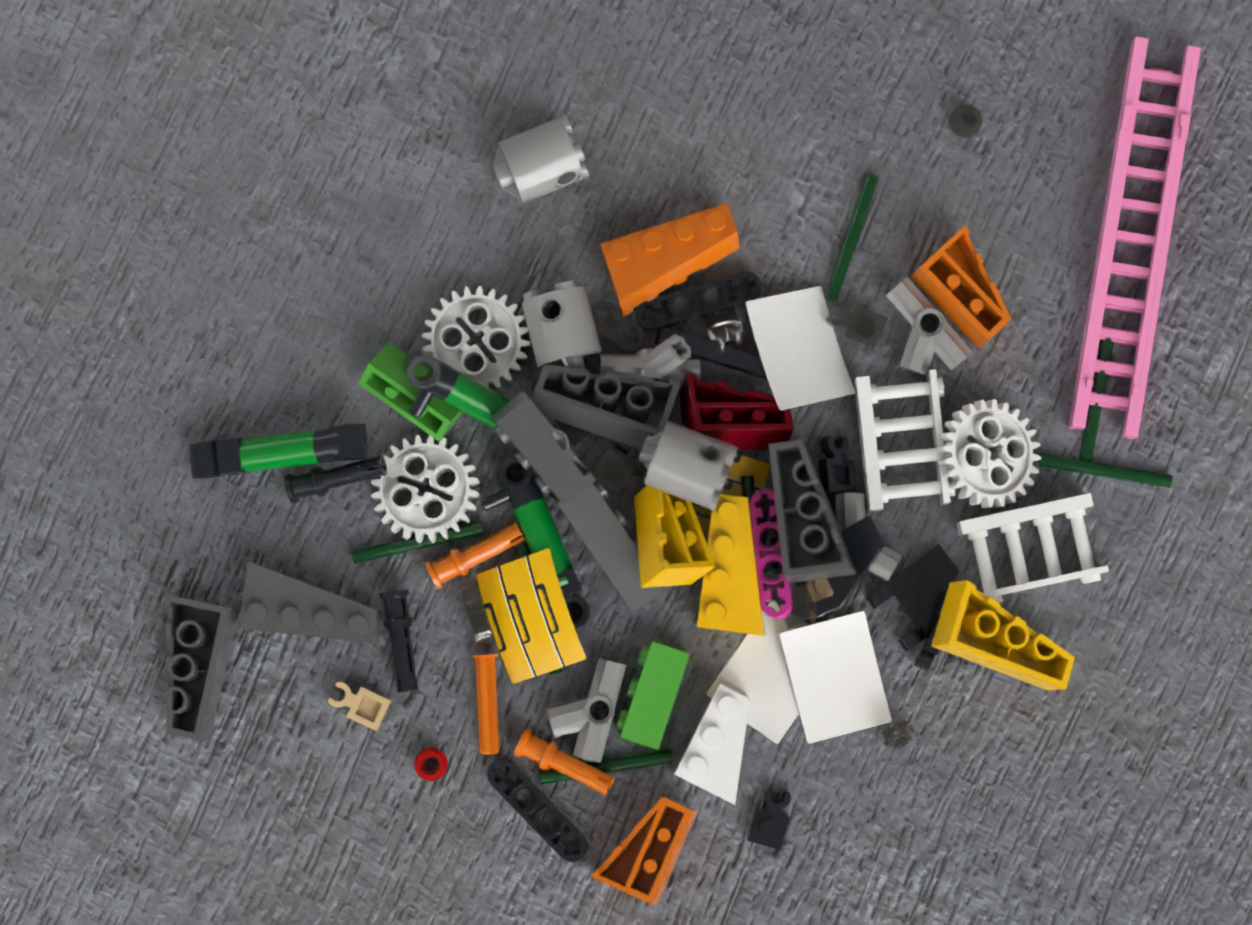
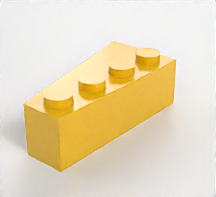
M720 494L716 508L711 513L707 544L715 567L703 576L697 627L765 636L766 630L763 610L760 604L750 498Z
M968 580L950 582L932 641V647L1045 690H1066L1075 660L1074 656L1042 633L1038 634L1026 625L1027 622L1020 617L1010 614L1000 606L999 602L990 596H985Z

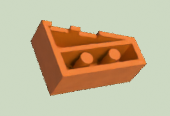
M965 225L923 263L910 278L961 332L980 349L1012 318L994 281L991 282L983 266L984 261L980 253L977 254L969 237L970 232Z
M661 797L633 828L634 830L616 847L609 858L590 877L651 905L658 904L698 811L668 797Z

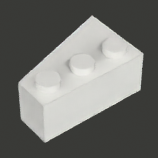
M719 683L674 772L675 775L734 805L736 803L750 698Z

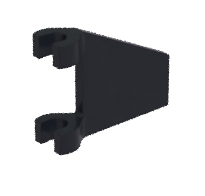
M867 516L841 531L857 574L827 578L833 595L812 604L817 617L824 616V618H827L844 606L885 547L871 516Z
M939 544L866 597L874 609L891 596H895L914 621L916 628L898 640L905 652L914 648L928 636L945 600L949 584L954 582L959 571Z

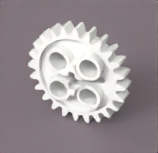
M478 286L476 295H471L468 287L464 288L463 297H459L455 291H452V302L449 303L443 298L440 299L443 306L442 311L434 308L431 309L436 320H425V325L431 328L432 332L422 334L423 339L431 341L430 345L423 347V351L433 353V357L488 388L489 384L493 383L499 390L501 389L499 379L502 377L509 382L513 381L509 373L511 369L521 372L522 369L516 363L517 359L527 360L528 358L526 354L520 351L521 348L530 347L529 341L521 339V336L529 333L528 328L519 327L525 320V316H514L513 314L517 311L518 305L515 303L507 307L508 296L506 294L499 300L495 299L496 290L493 288L488 296L484 295L482 286ZM475 309H482L487 312V319L481 325H474L469 321L470 313ZM458 317L464 320L476 336L484 335L481 338L482 342L497 359L496 363H491L477 345L469 346L471 340L469 335L456 322ZM452 330L459 331L462 334L461 342L455 347L444 344L446 333ZM496 334L506 335L509 338L508 346L503 350L493 349L490 344L493 336ZM477 355L483 358L484 364L479 371L471 372L466 369L465 363L470 356Z
M996 399L986 401V403L984 400L975 401L974 405L972 403L963 405V411L960 410L952 413L955 421L952 420L944 423L949 433L939 434V438L946 442V444L937 448L938 452L945 454V459L940 460L938 465L947 466L948 469L944 472L942 478L952 477L953 481L949 489L960 488L958 498L965 499L970 496L969 502L972 506L981 503L982 508H989L992 505L997 508L1005 506V503H1015L1016 496L1026 495L1024 487L1034 485L1029 475L1039 473V470L1032 464L1034 461L1041 460V456L1033 454V449L1039 447L1040 443L1031 442L1030 439L1036 433V430L1027 431L1025 427L1029 419L1018 420L1020 410L1014 409L1008 412L1009 403L1007 402L998 405ZM983 424L987 428V437L982 433ZM1008 443L1011 445L1013 450L1012 457L1008 454L1007 451ZM966 451L971 455L970 465L965 458ZM992 470L995 472L997 477V481L995 484L991 479Z
M416 435L414 445H410L404 438L402 439L404 449L400 451L392 445L391 450L394 456L389 458L383 455L387 465V475L381 476V479L371 481L373 486L380 488V491L371 494L373 500L381 501L374 509L377 513L387 512L381 521L384 524L394 521L391 528L394 534L403 528V538L405 540H408L415 533L418 543L422 542L424 535H428L430 541L435 543L436 533L439 532L445 539H448L447 529L451 527L456 532H460L457 522L462 520L469 523L470 521L465 511H476L477 509L470 502V499L478 498L480 494L472 490L471 487L476 486L480 481L478 478L469 477V475L476 471L474 465L464 466L469 460V456L465 453L457 457L460 449L457 444L448 450V440L446 438H443L438 445L435 438L430 435L427 443H423L421 437ZM422 460L425 464L422 473L410 475L408 468L411 462ZM445 472H453L455 474V482L450 487H441L439 485V478ZM404 477L422 486H426L427 482H429L433 490L451 495L453 500H444L430 492H425L422 496L418 488L398 482V478ZM405 490L412 493L410 503L406 506H398L396 504L398 493ZM435 502L441 503L443 506L441 515L437 518L427 517L426 511L428 506Z

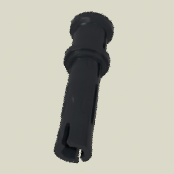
M380 454L376 457L327 470L314 467L309 473L297 476L287 474L284 477L285 490L290 502L293 504L298 503L300 498L315 494L319 497L325 496L329 489L379 476H386L388 472L387 465L373 468L386 461L383 455Z
M409 589L379 593L380 599L384 601L386 615L383 625L386 627V630L389 629L397 692L419 689L409 626H412L413 617L409 616L407 596L410 594Z

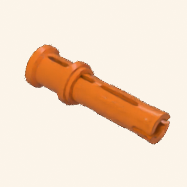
M515 522L460 551L458 548H453L450 550L449 555L433 563L427 561L424 564L438 590L442 588L443 583L459 575L462 577L466 576L469 572L468 569L521 542H525V539Z
M528 728L523 732L515 748L514 756L518 758L524 756L538 763L539 768L542 770H549L551 768L601 793L603 796H607L609 793L608 789H611L615 776H611L559 750L560 746L556 742L548 743L532 735V730Z

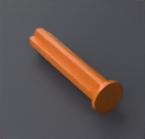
M498 654L472 655V659H475L479 749L480 753L484 755L497 754L500 750L495 657H499Z

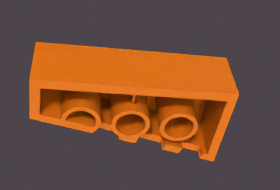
M728 203L600 243L604 262L623 317L633 312V308L647 301L648 303L657 298L660 292L674 284L677 286L686 281L687 276L697 270H704L740 249L738 231Z

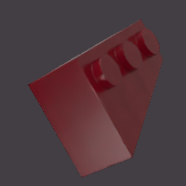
M686 374L679 393L685 428L738 447L737 450H769V444L789 441L794 430L791 409L779 410L774 396L749 389L746 393L728 388V384L717 381V384L697 379L695 374Z

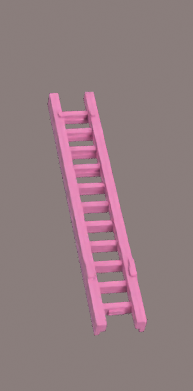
M1137 36L1132 40L1068 426L1069 429H1085L1089 405L1098 403V406L1102 408L1126 412L1122 437L1133 440L1138 438L1201 51V47L1188 45L1185 48L1181 75L1172 74L1173 71L1156 68L1144 69L1149 38ZM1142 81L1179 87L1176 106L1172 107L1139 101ZM1142 113L1172 118L1173 125L1170 139L1133 133L1136 114ZM1131 145L1168 151L1165 172L1129 166ZM1126 177L1163 183L1160 204L1123 198ZM1121 209L1158 215L1155 236L1118 230ZM1116 241L1153 247L1149 268L1112 262ZM1110 274L1147 280L1144 300L1107 294ZM1105 308L1142 314L1139 332L1102 326ZM1111 338V341L1114 343L1135 346L1134 365L1113 361L1105 362L1102 359H1097L1099 341ZM1103 370L1105 374L1131 379L1129 396L1097 394V392L1091 391L1094 373H1100Z

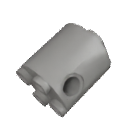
M566 115L497 142L498 147L492 167L502 191L504 190L515 196L524 204L589 176L584 163L583 151L579 142H574L571 135L573 131Z
M571 280L554 285L555 291L543 293L542 289L524 293V301L521 304L538 369H543L544 364L586 369L584 359L602 353L584 286H581L580 283L574 284V281ZM560 305V314L555 318V309Z
M668 421L663 432L654 436H647L642 448L639 461L644 463L648 471L644 484L715 510L721 494L720 491H722L731 468L729 466L732 465L738 447Z

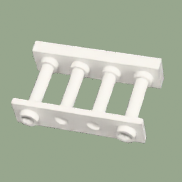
M936 369L929 370L926 375L927 382L877 387L876 384H870V376L856 377L854 379L867 512L883 510V503H888V499L939 494L940 505L950 503V496H955V489H949L953 481L952 477L942 478L944 472L947 471V466L938 465L940 460L945 459V454L937 451V448L944 446V441L939 438V434H943L939 397H944V383L942 377H937ZM928 395L930 415L880 420V417H874L873 404L878 403V400ZM932 428L934 448L884 453L883 450H877L876 437H880L881 433ZM936 462L937 481L887 486V483H881L880 470H885V466Z
M1091 493L957 522L958 535L967 534L968 540L973 542L984 591L982 593L987 597H992L997 602H1003L1002 595L1059 582L1080 578L1082 585L1100 581V574L1109 572L1108 565L1095 568L1083 518L1086 515L1085 509L1094 506ZM1065 513L1066 519H1070L1082 570L1064 575L1061 572L1051 523L1054 522L1052 516ZM1033 520V525L1038 527L1049 578L1032 582L1029 581L1018 530L1021 529L1020 523ZM1000 527L1001 533H1005L1016 585L1000 589L996 587L985 539L988 536L987 530Z

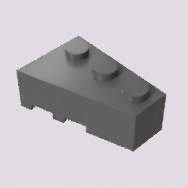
M523 391L491 416L497 423L493 428L495 433L504 444L509 441L514 444L518 451L513 455L525 470L532 466L539 475L534 481L546 495L552 491L561 503L566 506L596 481L594 476L584 467L576 457V454L567 446L553 426Z

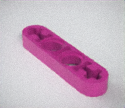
M761 489L754 493L750 500L760 604L768 617L780 620L786 618L793 608L791 583L783 575L780 540L778 539L777 543L770 547L764 546L761 543V535L765 530L774 529L779 535L778 522L767 521L759 524V520L766 521L764 511L758 508V505L763 504V498L768 497L771 502L775 503L774 491ZM776 504L769 507V516L772 520L777 518ZM770 562H778L782 566L781 575L774 580L766 578L764 574V569ZM782 584H784V586H785L784 588H779V587H777V586H780V585H782ZM766 586L777 587L779 598L785 601V604L780 605V611L775 612L772 607L768 606V603L774 601V594L771 588L766 590Z

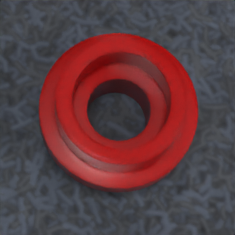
M429 747L417 754L414 768L422 779L435 781L446 773L448 760L440 749ZM428 758L437 760L438 766L433 771L428 770L425 766Z

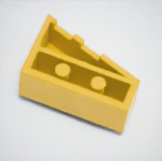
M646 486L634 496L641 587L692 585L715 567L692 502L650 486Z

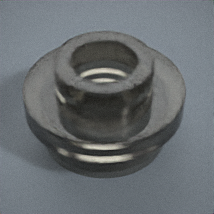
M959 105L953 109L949 116L951 131L962 138L974 136L982 125V116L978 109L972 105ZM963 116L968 117L971 125L969 127L961 126L959 118Z
M905 720L899 721L883 731L882 735L885 738L883 743L885 747L893 746L895 750L902 748L912 741L910 735L915 730L912 725L908 726Z

